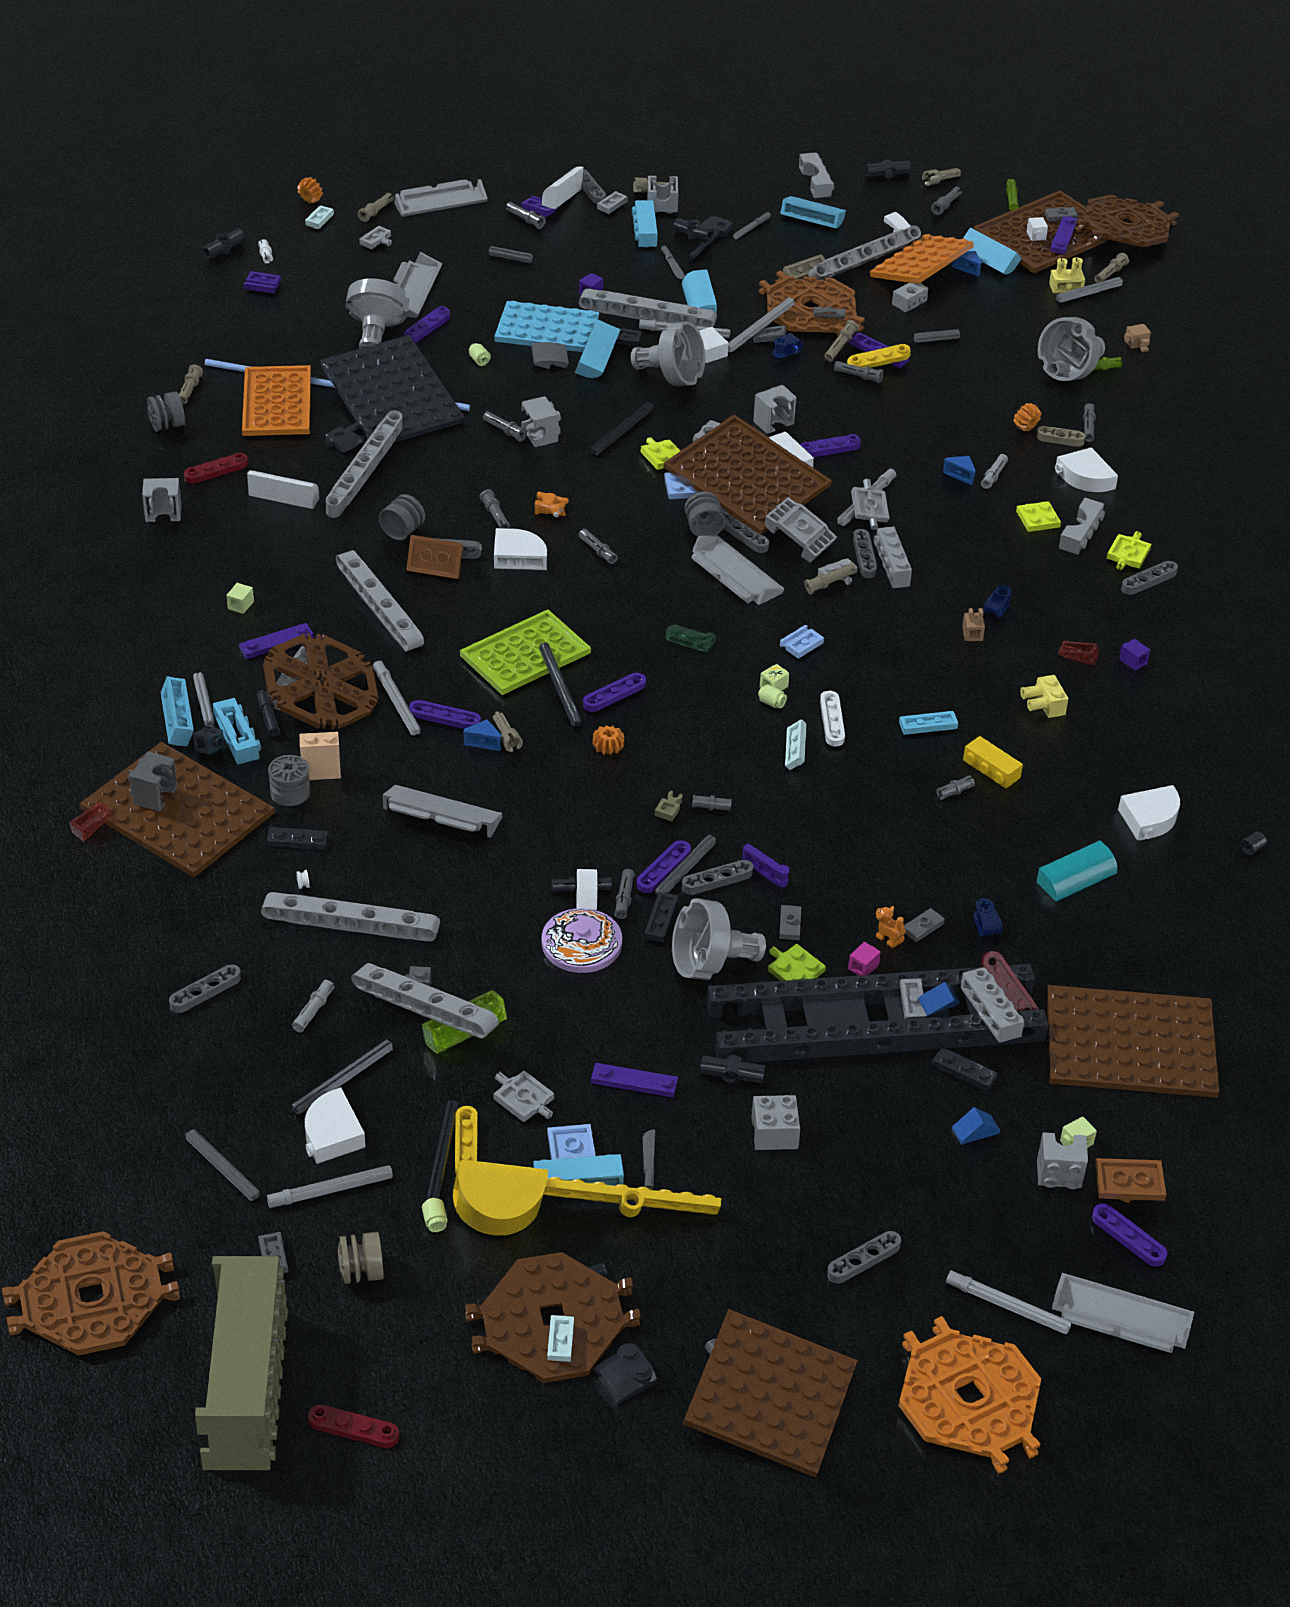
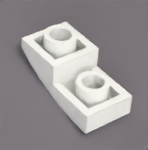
M897 212L884 216V222L894 228L893 233L911 227Z
M577 869V909L584 908L597 911V870Z

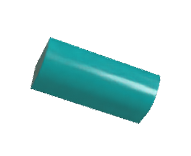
M1098 841L1039 868L1037 883L1055 901H1058L1116 874L1117 863L1110 849L1103 842Z

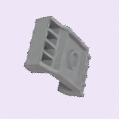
M788 497L765 518V526L773 534L781 529L804 549L801 557L810 563L837 538L823 521L802 504L796 503Z

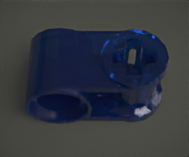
M792 333L774 339L775 349L772 354L776 358H784L798 353L803 347V342Z
M1004 585L998 586L986 600L983 611L986 613L991 612L1001 618L1010 605L1011 589Z
M986 898L979 899L976 903L977 911L974 912L973 919L980 936L1001 934L1002 921L997 914L993 902Z

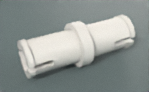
M262 240V243L259 241V252L263 257V261L270 263V259L272 262V249L268 241Z

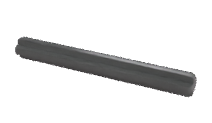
M1117 277L1056 295V300L1062 303L1122 285L1123 280Z
M707 835L655 889V895L658 896L659 892L668 893L715 845V837Z
M192 1129L190 1132H187L186 1140L250 1201H255L259 1198L260 1191L196 1130Z

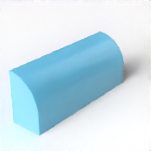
M790 196L783 199L780 214L838 228L843 222L846 210Z
M972 228L968 230L963 238L973 241L974 247L969 251H976L981 262L1004 274L1011 273L1022 259L1017 252Z
M696 270L688 273L682 281L687 305L712 310L716 313L717 303L707 270Z
M597 319L575 373L587 378L601 376L620 329Z

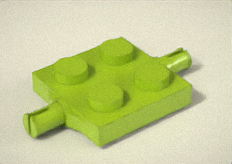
M795 944L784 953L776 947L771 948L769 951L777 959L768 966V971L780 981L817 979L825 972L826 966L798 944Z

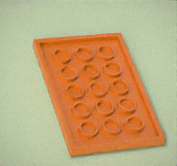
M925 234L922 238L913 241L911 245L904 247L902 251L886 259L882 264L877 265L870 271V275L875 278L919 284L972 249L974 243L967 239L944 238L942 236Z
M310 365L245 367L243 436L310 434Z

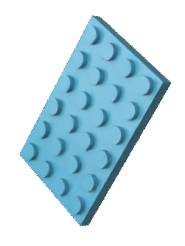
M507 301L495 334V342L528 346L540 342H553L566 345V350L583 352L597 319L599 320V312Z

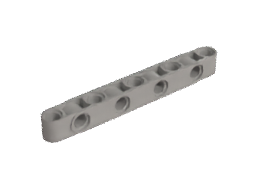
M917 226L901 229L818 263L809 271L808 275L809 277H816V280L835 276L911 244L920 237L921 231Z
M585 289L579 299V305L583 309L634 319L656 320L657 322L666 323L691 322L695 326L713 327L717 319L716 313L712 310L609 291Z
M391 411L387 414L334 485L326 498V514L329 517L335 518L342 514L402 430L401 412Z
M352 550L337 555L336 562L339 569L405 651H409L423 646L424 640L420 631L357 553Z
M275 892L266 895L261 909L264 917L273 920L422 941H433L436 938L440 925V919L432 914Z
M365 964L352 975V981L355 986L365 992L479 1038H484L499 1024L496 1015L489 1010L373 964Z

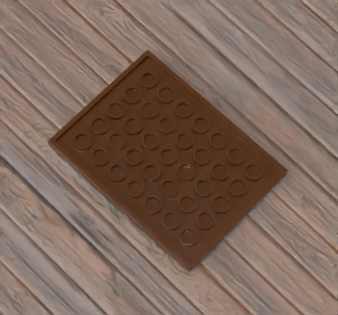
M1062 191L1055 192L973 227L974 230L1017 252L1022 258L1019 264L1033 273L1057 264L1059 258H1061V261L1062 258L1068 259L1109 241V239L1101 238L1099 242L1091 243L1090 238H1093L1095 235L1092 234V230L1085 227L1081 232L1074 230L1065 254L1050 251L1061 221L1049 222L1044 214L1045 209L1074 207L1078 215L1077 219L1085 218L1087 207ZM1043 217L1048 226L1046 240L1031 241L1027 233L1028 218Z
M736 415L731 416L664 462L666 470L696 491H706L716 495L722 509L760 535L769 530L765 526L766 516L787 497L796 503L804 505L830 487L832 480Z
M160 742L148 752L174 759L178 787L174 793H160V795H163L161 802L165 803L161 811H155L133 803V797L130 795L131 782L128 780L130 771L135 770L139 759L80 803L81 809L194 878L274 814V807L163 742Z
M1048 985L1047 1014L1050 1084L1218 1098L1219 1085L1210 998Z

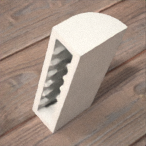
M583 167L572 169L546 188L542 196V205L556 209L580 191Z
M249 471L247 473L249 496L311 509L314 508L319 500L317 484L256 471Z

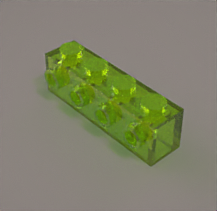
M493 990L469 1001L476 1006L493 1012L498 1018L499 1023L507 1019L504 1000ZM434 1019L422 1024L426 1045L436 1054L473 1036Z

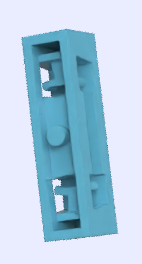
M167 677L161 690V698L168 742L173 745L187 746L194 729L185 679Z
M235 698L213 703L214 718L219 728L223 730V736L237 764L259 759L261 745L259 740H255L253 728H249L247 716H243L241 704L238 705ZM234 720L236 721V728L241 736V738H238V742L237 735L232 727V724H234Z

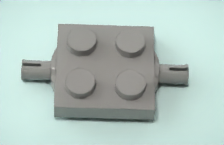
M870 479L863 480L864 488L853 487L851 490L855 518L869 520L871 529L873 530L874 528L876 530L878 528L877 521L887 522L889 520L885 491L872 488Z
M522 1071L519 1075L512 1078H507L501 1072L496 1075L495 1080L499 1081L503 1086L494 1093V1100L520 1120L525 1122L536 1113L542 1114L546 1119L552 1116L553 1112L545 1107V1105L554 1099V1093L527 1072Z

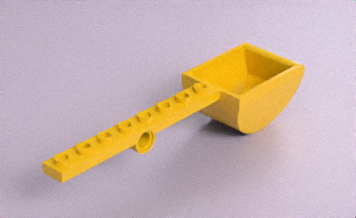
M461 1160L459 1162L453 1189L454 1206L462 1220L477 1231L499 1236L519 1232L530 1225L538 1214L543 1195L619 1203L620 1212L627 1217L638 1215L642 1206L715 1215L718 1214L721 1207V1198H715L713 1195L697 1196L690 1192L679 1194L665 1189L653 1191L647 1187L636 1189L628 1188V1186L622 1184L610 1186L603 1182L584 1183L583 1180L579 1179L567 1181L559 1177L548 1178L547 1169ZM627 1200H633L637 1205H629Z

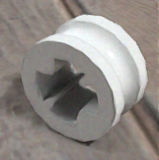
M307 870L303 873L297 872L299 889H302L303 886L310 887Z

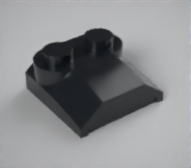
M634 1344L620 1346L617 1354L593 1368V1372L598 1375L617 1404L657 1384V1378L651 1364Z

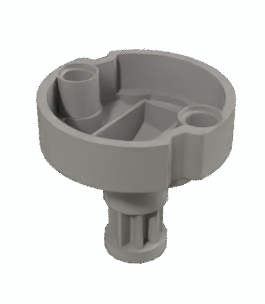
M362 279L352 283L348 288L346 308L350 309L349 314L354 319L363 323V335L359 343L360 349L381 343L385 327L398 325L406 319L409 298L405 297L406 292L400 286L381 279Z
M1064 317L1052 321L1045 327L1038 342L1039 359L1043 360V369L1048 375L1057 380L1070 381L1082 379L1093 371L1099 357L1104 354L1105 343L1102 338L1095 336V329L1089 322L1078 317Z
M691 322L670 323L667 325V329L662 331L659 345H654L650 348L635 347L632 350V365L636 370L644 369L645 367L661 368L666 380L676 387L695 385L697 378L702 377L705 367V348L702 336L697 327Z
M693 899L689 907L684 906L677 918L673 932L672 953L676 969L683 977L709 980L714 973H718L721 970L726 957H743L751 961H760L765 953V937L758 933L745 934L738 930H731L728 914L724 906L717 901Z

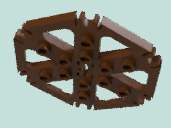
M304 633L271 647L268 656L265 657L263 662L268 697L271 696L270 700H278L276 707L280 708V711L318 729L320 725L322 729H325L326 724H329L332 730H334L335 725L337 729H340L370 715L377 703L378 693L372 665L369 667V661L366 663L362 662L364 655H360L361 652L323 634L322 637L320 634H317L316 639H313L310 633L307 634V637H305ZM302 644L305 647L308 664L287 655L285 650ZM332 646L346 653L349 658L328 667L325 647ZM274 669L297 681L283 687L278 686L275 682ZM365 674L369 689L363 691L344 681L357 675ZM313 696L316 714H311L296 707L294 704ZM334 698L357 708V710L346 715H339L336 711Z

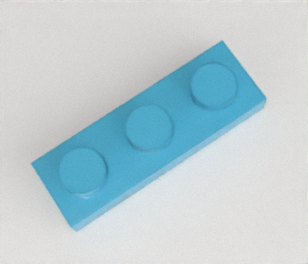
M953 711L902 716L899 719L904 735L958 728V721Z

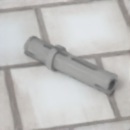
M1000 454L991 469L987 470L984 479L981 481L983 488L989 489L992 483L998 479V474L1008 462L1006 455Z
M324 980L318 990L311 994V999L292 1023L294 1030L303 1032L318 1009L325 1005L327 997L334 990L332 982Z

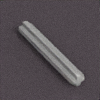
M201 672L195 673L193 675L204 724L206 726L213 725L214 717L204 676Z

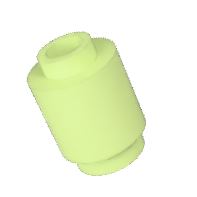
M475 343L469 348L470 356L478 365L483 366L489 362L490 353L481 344Z
M768 684L761 687L758 693L761 702L774 708H782L787 699V695L783 691Z
M437 1198L428 1199L422 1205L425 1224L430 1231L440 1232L446 1228L448 1221L444 1203Z

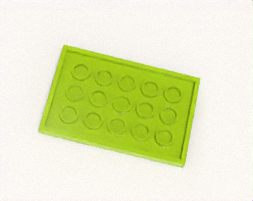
M546 610L460 650V656L498 692L504 695L549 673L539 650L540 643L547 642L559 668L590 654L591 647L553 613Z

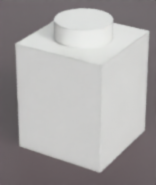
M1028 218L1027 233L1031 241L1046 240L1048 226L1044 218Z

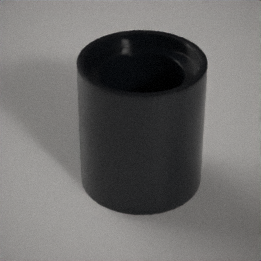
M1259 831L1254 832L1241 841V848L1247 855H1253L1267 845L1266 837Z

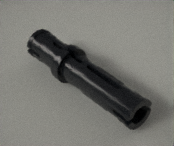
M261 690L257 693L259 710L263 714L268 734L275 737L280 734V729L273 711L274 705L268 697V692Z
M574 877L560 880L552 879V892L569 891L574 893V891H577V879H574ZM611 877L597 878V890L612 889Z

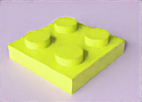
M1049 501L1017 506L1016 512L1028 532L1059 528L1061 525V521Z

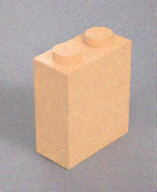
M338 732L300 734L301 758L308 764L309 780L341 778Z

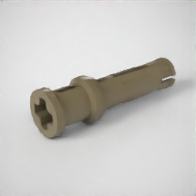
M387 193L373 204L369 203L364 209H360L358 211L360 220L367 222L371 216H376L380 209L394 200L393 196L388 198L392 194Z
M1124 253L1118 254L1116 259L1110 261L1109 266L1095 276V282L1105 281L1114 272H1119L1123 266L1129 263L1128 256Z
M852 320L846 322L844 329L839 331V337L824 354L826 360L833 361L844 344L852 339V335L859 330L856 322Z
M191 365L188 370L189 373L184 378L185 383L179 394L182 405L187 403L194 386L198 385L199 378L203 374L202 368L198 365Z
M851 562L825 575L818 574L816 578L805 580L806 590L811 595L818 589L827 588L828 584L857 573V569H853L856 567L855 564Z

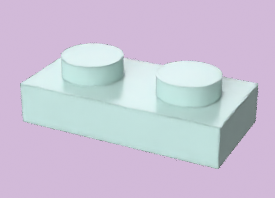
M320 205L305 220L307 226L319 229L334 215V210Z
M551 1315L547 1360L571 1362L574 1317Z

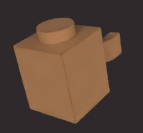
M1144 324L1129 326L1126 329L1124 339L1131 348L1140 347L1142 352H1146L1149 349L1147 346L1150 344L1151 332Z
M969 608L968 613H964L962 628L965 641H983L985 626L982 608H979L978 613H973L972 608Z

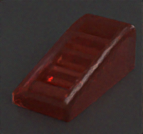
M1063 641L1058 655L1095 665L1099 656L1098 644Z
M99 801L69 822L71 831L82 841H85L113 812Z

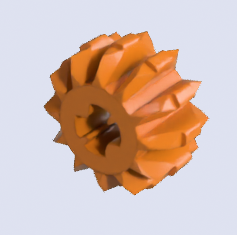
M312 177L304 178L297 186L299 189L298 193L309 204L320 200L323 195V188Z
M1026 403L1015 414V425L1020 430L1030 431L1041 419L1042 413L1036 405Z
M606 725L604 728L599 727L593 734V746L597 752H602L603 755L606 753L611 755L613 752L618 753L624 746V735L620 728H615L614 725L611 727Z

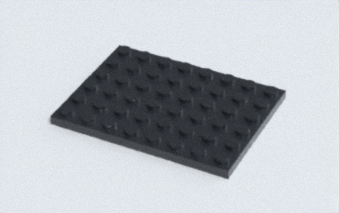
M410 335L320 360L321 367L368 439L391 411H399L402 414V430L394 443L465 422L464 415Z

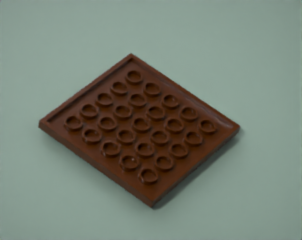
M728 1309L683 1424L816 1478L857 1360Z

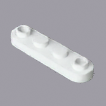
M825 691L821 694L820 704L826 742L832 746H840L844 743L845 732L839 695L833 691Z

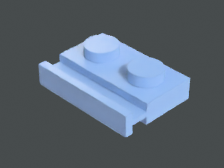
M806 625L780 640V646L786 647V650L798 659L824 643V637L812 629H807Z

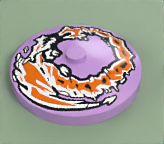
M579 908L561 912L547 922L542 932V949L546 957L554 965L571 972L587 973L603 969L616 960L622 948V933L618 924L608 915L592 909Z

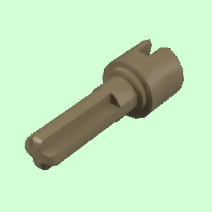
M958 168L945 171L929 170L923 173L922 179L928 180L925 183L926 186L935 185L940 180L959 177L961 170Z
M635 177V182L633 183L634 193L648 192L647 178ZM657 182L659 185L668 184L665 182Z
M496 712L493 719L501 732V741L504 747L509 752H513L514 746L520 749L523 741L517 730L510 727L503 713Z

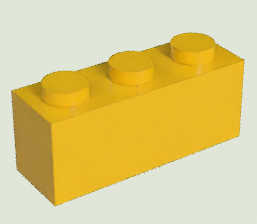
M981 736L965 746L963 760L996 783L1007 788L1021 778L1023 764Z

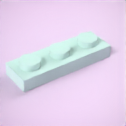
M802 719L787 728L785 766L789 770L800 766L804 762L806 723Z

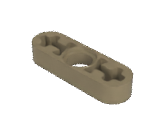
M1041 426L1038 428L1037 438L1044 442L1079 447L1084 445L1085 434L1080 431Z

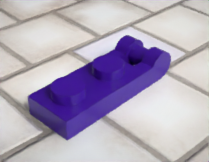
M750 844L743 847L742 860L750 861L753 864L754 870L779 887H786L788 885V866L779 865Z

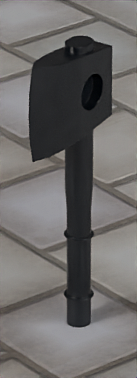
M715 216L706 219L701 225L715 230L713 240L710 242L704 240L689 255V259L694 260L718 236L724 238L733 229V223Z
M357 422L347 429L339 426L326 434V442L330 447H334L338 451H349L363 441L360 436L355 434L361 427Z

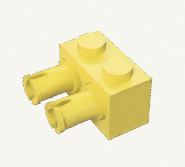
M1059 258L1057 269L1051 270L1049 284L1052 292L1064 293L1084 287L1085 277L1081 270L1083 260L1077 258L1076 262V258H1073L1072 269H1066L1067 260L1062 258L1061 262V258Z
M1055 675L1037 678L1036 686L1021 688L1020 692L1023 699L1037 697V699H1028L1027 706L1029 711L1044 709L1048 718L1066 714L1068 697Z

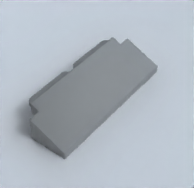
M481 179L478 180L477 187H473L471 181L459 180L438 184L435 188L425 186L402 190L400 197L399 194H395L394 204L401 216H408L487 202L488 198Z
M420 252L415 263L410 260L408 263L402 262L394 278V282L397 283L396 285L404 289L406 292L405 297L409 298L408 317L417 318L442 263Z
M698 536L692 550L694 552L692 559L746 603L755 601L760 605L783 593L784 588L719 536Z
M394 785L383 794V809L387 810L389 807L392 811L422 819H435L437 823L471 832L479 831L484 824L487 825V837H492L502 818V813L398 785Z
M1064 1273L1061 1275L1052 1309L1062 1312L1061 1318L1073 1324L1172 1353L1174 1346L1185 1349L1194 1312Z

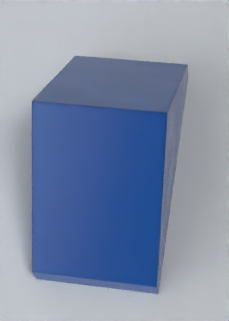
M967 251L952 261V267L979 276L981 260L976 251Z
M970 456L945 459L943 473L973 485L975 468Z
M488 720L464 729V745L500 751L501 734Z
M945 982L918 997L927 1016L960 1004L951 985Z
M975 1107L952 1126V1130L961 1145L1000 1133V1129L992 1116Z

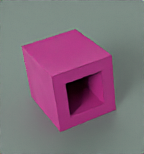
M864 942L850 955L848 969L859 976L869 975L879 966L881 952Z

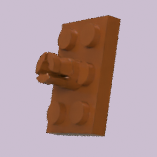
M411 535L407 571L458 579L463 543Z
M1096 1158L1095 1169L1099 1198L1120 1199L1126 1203L1131 1202V1200L1165 1201L1166 1190L1161 1161Z

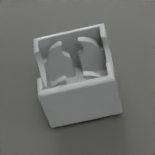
M648 176L647 201L653 200L655 213L666 212L671 214L677 212L678 177L670 176L668 184L659 185L656 181V176Z
M783 385L755 394L754 422L767 434L775 431L771 425L776 422L783 423L785 426L794 424L796 396Z
M545 396L522 402V411L526 410V415H530V419L522 421V427L527 429V437L532 444L538 447L558 442V434H560L558 421L561 420L559 411L554 409L553 403L549 402Z
M179 478L144 479L142 495L145 521L155 522V518L161 514L169 515L171 521H180L181 496Z
M796 1095L753 1097L752 1124L755 1126V1150L798 1149L800 1123Z
M1043 1132L1037 1158L1038 1185L1050 1188L1055 1186L1067 1187L1069 1189L1082 1188L1088 1162L1086 1135H1074L1073 1144L1063 1146L1055 1140V1133Z

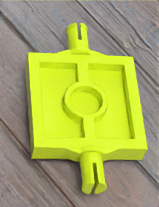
M652 437L646 440L649 445L641 446V453L657 470L664 468V462L680 452L671 440L655 442Z
M1138 531L1134 533L1133 537L1118 534L1107 554V559L1118 562L1116 566L1118 570L1119 568L1122 570L1125 564L1140 569L1150 550L1151 544L1141 541L1140 537L1142 534L1141 532L1138 533Z

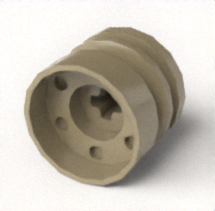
M378 1232L363 1233L362 1244H357L355 1235H351L350 1246H347L346 1236H340L338 1260L339 1269L345 1284H351L350 1273H355L356 1283L360 1282L361 1272L363 1271L366 1272L368 1281L383 1279V1263Z

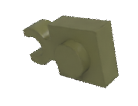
M670 791L668 793V800L662 798L655 809V816L673 821L680 810L682 794L674 798L673 791Z

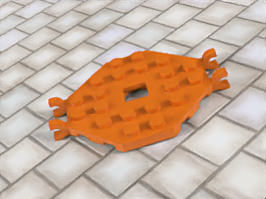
M942 1316L934 1320L936 1327H933V1332L937 1336L921 1344L912 1331L904 1334L906 1341L902 1345L907 1351H911V1357L899 1407L924 1441L990 1457L994 1468L999 1474L1007 1470L1005 1464L1009 1462L1008 1457L1002 1451L1020 1442L1023 1443L1024 1450L1029 1458L1038 1455L1036 1448L1040 1447V1443L1030 1432L1041 1378L1014 1344L1005 1342V1345L991 1342L992 1339L973 1335V1337L959 1334L960 1331L950 1329ZM973 1382L984 1398L974 1403H967L963 1401L956 1389Z

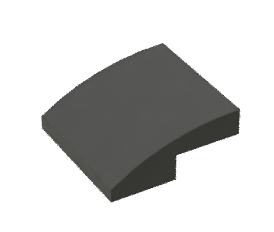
M553 342L532 344L534 365L547 369L550 368L551 364L567 368L569 363L566 345Z

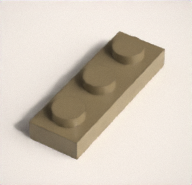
M821 254L786 266L782 271L787 276H794V279H802L808 277L809 271L818 263L825 261Z

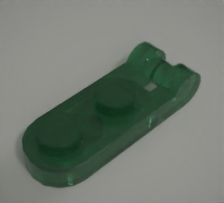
M672 625L666 629V639L668 641L708 652L712 646L711 644L716 640V636L713 633L705 634L678 625Z

